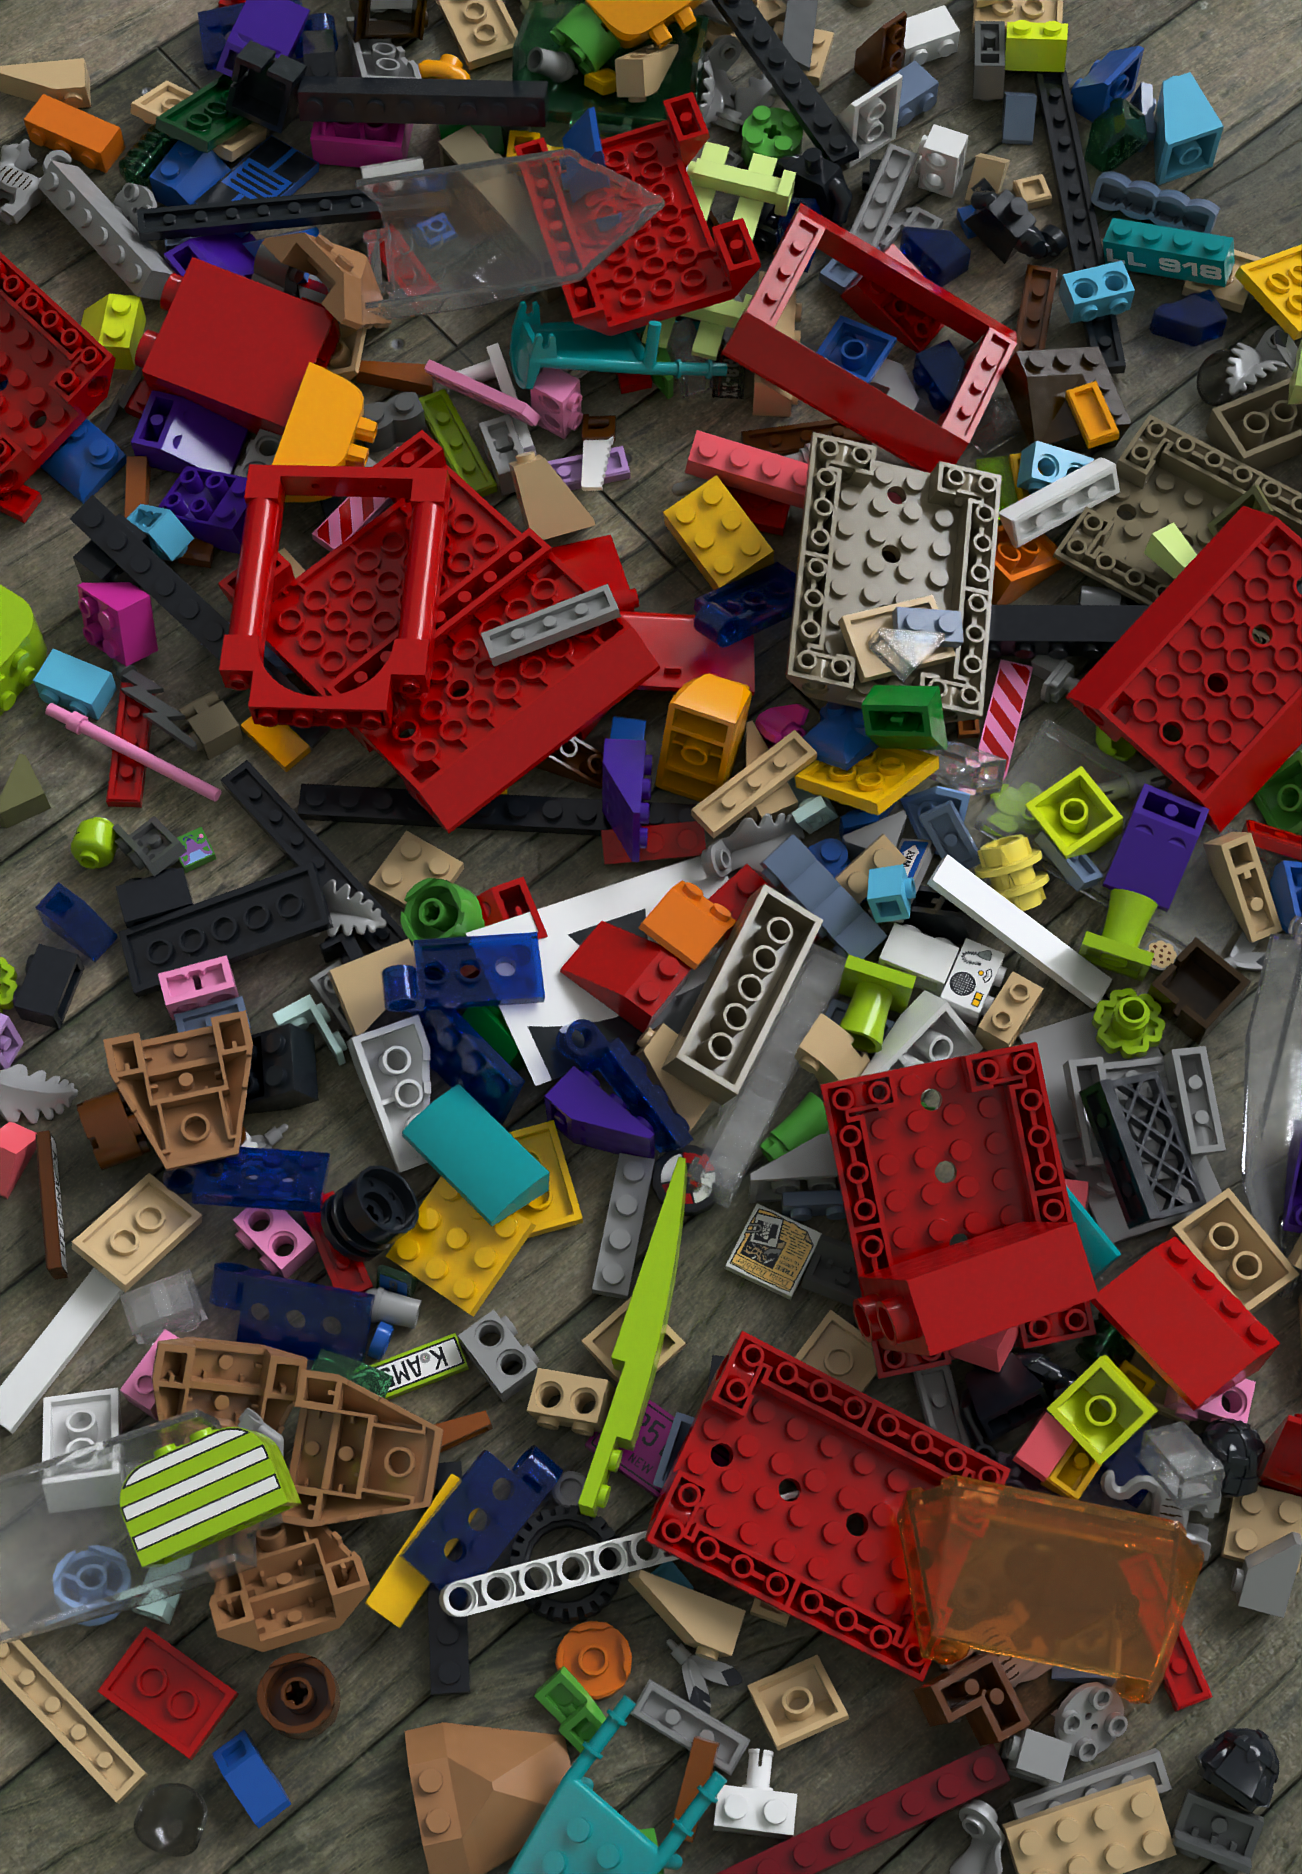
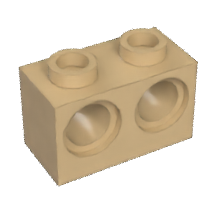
M1013 971L977 1027L975 1038L982 1047L988 1051L1011 1047L1038 1006L1044 988Z
M538 1368L527 1412L537 1421V1425L540 1427L558 1430L560 1425L571 1427V1430L577 1434L593 1436L594 1432L602 1433L616 1389L606 1379ZM561 1395L560 1401L556 1406L547 1408V1404L553 1396ZM596 1401L595 1407L591 1412L582 1414V1409L586 1403Z

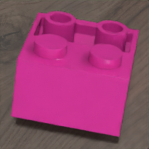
M94 582L77 585L79 593L78 606L84 623L83 635L90 645L96 646L110 658H114L126 667L158 651L149 594L130 582Z

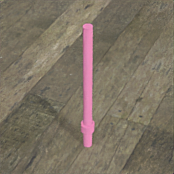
M50 703L47 706L46 715L64 723L66 729L77 735L83 733L214 802L219 799L221 795L220 789L89 722L88 717L77 711L71 713L54 703Z

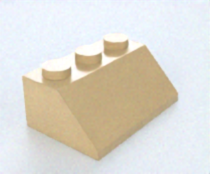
M1227 1188L1173 1226L1164 1240L1166 1242L1176 1236L1242 1302L1251 1314L1262 1308L1300 1275L1230 1188Z

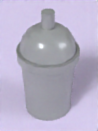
M534 47L528 54V69L531 72L548 77L554 82L562 83L571 79L573 75L578 74L574 61L566 52H555Z
M379 1287L367 1290L362 1297L352 1296L351 1303L359 1304L362 1315L369 1319L371 1323L377 1324V1322L382 1321L391 1325L415 1329L422 1300Z

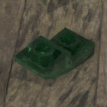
M324 1349L319 1351L311 1369L313 1371L339 1374L383 1398L386 1397L394 1378L367 1364Z

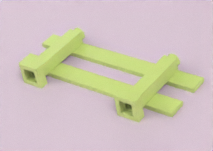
M706 142L701 158H697L696 162L691 161L687 170L706 223L716 191L740 196L733 220L744 219L753 242L765 202L775 205L774 214L786 217L794 192L796 172L784 170L782 178L774 177L777 158L753 153L748 170L728 166L725 163L730 147ZM746 294L744 302L735 301L734 298L682 314L681 316L701 320L691 355L716 361L726 327L735 328L753 295ZM676 317L659 321L662 325L658 347L667 348ZM646 325L642 337V343L645 344L647 338L648 325Z

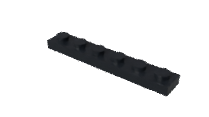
M461 1461L438 1463L432 1501L452 1473L463 1480ZM465 1532L428 1586L432 1697L471 1694L468 1616H449L442 1610L439 1604L441 1590L447 1584L466 1578ZM457 1587L450 1592L449 1603L453 1609L460 1611L467 1605V1593L462 1588Z

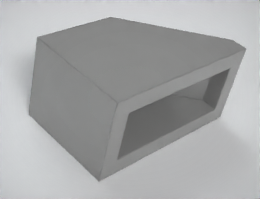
M1291 1532L1245 1557L1242 1569H1235L1231 1583V1591H1234L1236 1594L1238 1606L1284 1618L1302 1554V1538L1300 1533Z

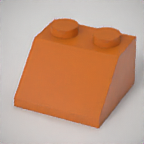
M682 880L666 893L638 928L690 968L696 970L717 953L737 921L731 917V913L727 908L718 903L713 904L705 898L703 891L699 887L689 882L685 883Z

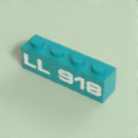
M1112 218L1103 239L1105 264L1123 261L1128 271L1225 287L1235 264L1234 238Z

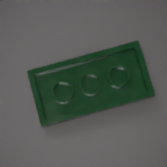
M223 74L156 117L155 129L167 134L170 138L178 139L193 146L198 151L208 153L253 123V121L225 109L230 85L234 81L231 80L232 77Z

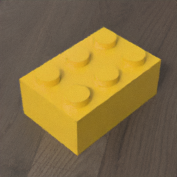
M717 475L663 511L665 526L721 600L774 564V550Z

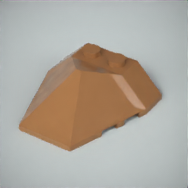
M304 232L265 238L262 242L282 264L317 276L330 292L321 304L341 324L357 330H361L363 327L371 329L372 326L376 329L389 328L392 324L368 257L365 254L331 243L320 234L314 237Z
M246 1010L210 1017L212 1026L146 1040H141L139 1032L103 1040L110 1076L130 1110L135 1115L137 1122L166 1171L239 1155L253 1051V1042Z
M198 1337L158 1341L151 1379L162 1447L175 1443L176 1447L191 1442L189 1438L191 1434L211 1427L212 1431L226 1427H239L238 1424L241 1421L238 1418L246 1408L256 1412L263 1419L264 1423L282 1434L285 1428L284 1424L295 1406L301 1369H306L308 1359L266 1345Z
M301 1369L294 1406L300 1407L289 1473L302 1504L276 1515L275 1522L317 1527L430 1507L433 1499L444 1430L339 1374Z
M274 1516L221 1540L219 1548L220 1561L219 1566L215 1569V1588L213 1595L210 1596L209 1606L219 1638L266 1652L339 1629L371 1589L361 1557L355 1551L351 1552L343 1544L342 1537L336 1531L332 1532L327 1525L307 1527L275 1522Z
M444 1722L404 1731L409 1773L429 1874H486L502 1863L509 1861L520 1852L560 1781L571 1767L566 1740L563 1735Z

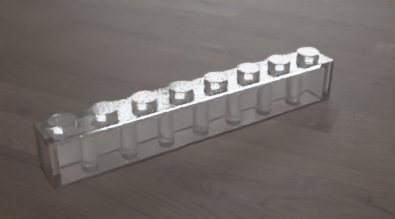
M812 943L738 1095L720 1106L717 1116L721 1117L716 1128L711 1126L708 1129L702 1146L706 1147L701 1158L695 1156L689 1166L686 1176L690 1177V1191L729 1209L759 1149V1145L763 1141L800 1068L799 1061L794 1058L797 1049L820 1013L825 1015L832 998H835L840 987L847 958Z

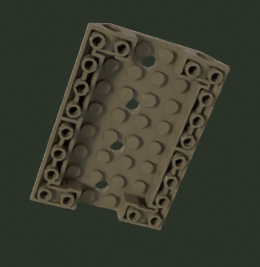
M1149 414L1118 459L1116 469L1120 492L1091 509L1085 507L1054 552L1053 557L1141 605H1151L1174 580L1173 577L1144 554L1152 533L1174 522L1198 555L1213 538L1207 524L1252 486L1259 485L1274 511L1273 516L1278 517L1302 538V493ZM1128 511L1134 516V519L1123 520L1117 513ZM1253 629L1252 632L1261 644L1269 642V635L1264 629Z
M813 432L809 451L786 678L809 698L861 709V704L873 685L939 686L944 723L981 719L984 706L1002 475L939 461L931 473L876 461L877 446ZM887 493H897L901 497L902 504L891 502ZM882 551L892 552L896 557V563L885 561ZM929 595L934 596L939 610L961 611L963 644L959 648H953L956 657L952 661L884 677L885 684H877L873 680L860 682L855 669L856 657L850 656L838 623L839 619L844 615Z

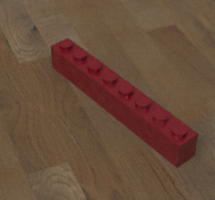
M989 1744L716 1874H821L960 1808L964 1804L970 1803L973 1799L981 1798L1002 1788L1011 1779L994 1744Z

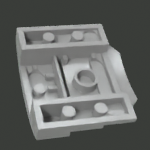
M1206 1046L1171 1049L1163 1057L1104 1063L1102 1056L1068 1060L1063 1065L1068 1098L1072 1100L1085 1167H1100L1108 1174L1079 1092L1101 1080L1110 1078L1111 1080H1116L1152 1071H1158L1193 1168H1196L1203 1156L1226 1151ZM1142 1083L1139 1093L1152 1101L1153 1094L1149 1083ZM1115 1089L1120 1105L1125 1108L1128 1096ZM1135 1102L1132 1113L1145 1121L1148 1111ZM1155 1116L1151 1127L1164 1135L1166 1131L1164 1123ZM1128 1122L1133 1140L1137 1142L1141 1131ZM1148 1136L1144 1147L1157 1156L1160 1144ZM1168 1150L1164 1161L1177 1169V1158ZM1140 1157L1145 1173L1150 1176L1153 1165ZM1160 1171L1157 1181L1173 1178Z

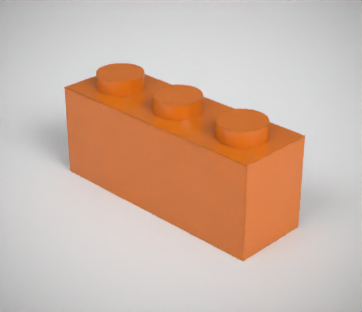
M45 94L40 97L23 119L29 139L38 146H46L52 150H63L70 154L71 158L82 162L86 167L90 169L95 168L104 173L108 172L126 148L120 127Z

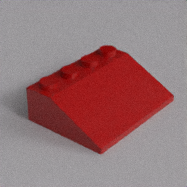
M1176 1236L1153 1248L1098 1292L1099 1297L1090 1300L1193 1411L1259 1371L1280 1345V1342L1245 1308L1242 1302Z

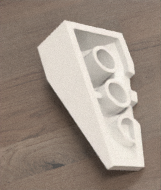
M924 990L899 1016L884 1039L882 1050L875 1053L861 1076L979 1053L983 1047L946 1000Z
M419 1015L352 1037L346 1041L358 1077L398 1173L428 1163L402 1137V1131L418 1114L430 1105V1046Z

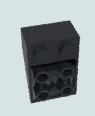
M288 1023L251 1035L253 1051L244 1114L290 1110L319 1101L313 1034Z

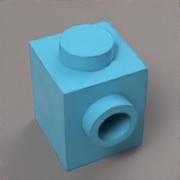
M904 865L869 869L867 901L875 922L881 923L909 919L911 899L916 898V887L914 879L912 877L908 878Z

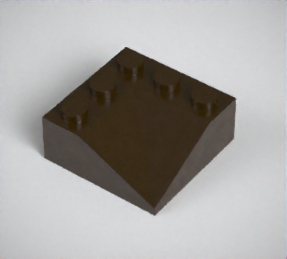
M1099 347L1016 351L1001 376L1030 445L1035 441H1040L1065 450L1088 449L1065 398L1066 390L1094 381L1097 382L1119 430V439L1089 449L1116 447L1132 424Z

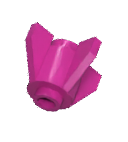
M801 704L772 707L760 713L755 721V726L768 749L793 730L803 737L807 731H804L801 725H804L809 709Z

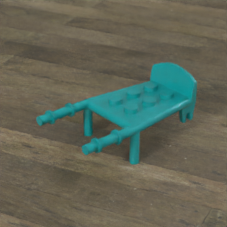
M521 301L512 325L509 355L516 383L522 389H533L540 368L642 375H674L676 379H680L681 375L705 376L706 379H711L712 376L727 375V364L712 363L711 359H707L705 363L681 362V359H676L675 362H656L662 325L658 321H649L645 348L637 333L644 331L646 326L608 336L574 324V322L541 323L540 307L537 301L532 302V311L529 314L526 313L527 305L525 301ZM681 318V321H675L672 334H680L681 337H686L687 334H697L701 321H687V318Z
M623 1695L613 1710L608 1709L606 1711L609 1714L591 1740L583 1742V1751L563 1776L507 1874H658L662 1869L678 1870L681 1868L683 1860L675 1852L687 1836H693V1827L712 1802H718L716 1796L726 1784L727 1779L717 1771H714L704 1786L699 1785L697 1787L699 1793L680 1819L674 1818L672 1822L675 1825L658 1847L597 1795L593 1791V1781L588 1777H584L597 1758L602 1759L603 1755L601 1752L620 1726L625 1727L628 1724L625 1720L636 1706V1703L626 1695Z

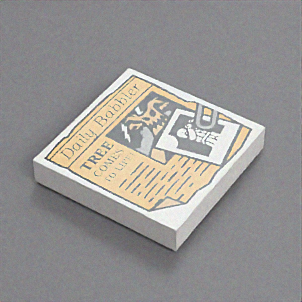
M757 1203L725 1265V1269L791 1300L809 1265L822 1233Z

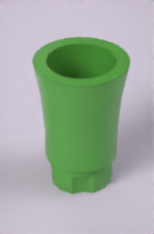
M808 1092L799 1105L769 1133L770 1136L761 1142L759 1149L769 1162L820 1134H826L828 1125L823 1101L814 1093Z

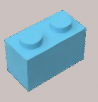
M52 649L33 680L39 697L47 704H59L67 707L71 712L77 711L95 720H99L117 690L111 672L56 649Z

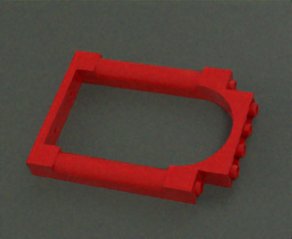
M249 464L244 495L247 508L228 635H224L219 671L225 688L239 691L251 688L248 708L254 724H260L264 727L294 725L299 728H309L311 726H329L334 729L363 727L368 730L391 728L395 692H402L407 695L429 693L451 494L447 468ZM286 495L411 498L412 517L398 639H394L391 654L382 669L368 682L346 693L332 696L300 694L279 684L264 667V650Z

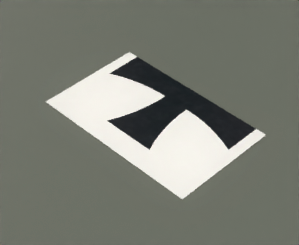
M701 856L537 909L548 937L531 941L530 935L538 933L531 912L465 933L535 1086L563 1077L573 1066L578 1070H582L641 1048L636 1044L643 1034L641 1031L560 972L563 965L597 925L604 921L657 943L638 927L673 886L682 880L685 883H692L703 891L705 898L709 899L729 880L727 875L721 878L708 876L702 867ZM727 940L724 941L714 956L696 970H691L685 985L650 1028L654 1029L664 1023L679 1035Z

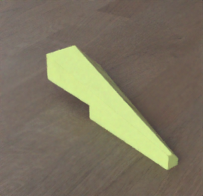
M1174 522L1152 533L1144 551L1146 556L1174 579L1197 556V553ZM1252 632V637H1253V639H1254L1257 643L1261 644V643L1259 642V640L1256 638V636L1254 635V633Z

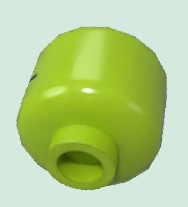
M94 817L82 821L77 827L71 842V853L83 867L89 869L103 868L113 861L118 849L115 840L119 836L112 828L114 824L109 820Z

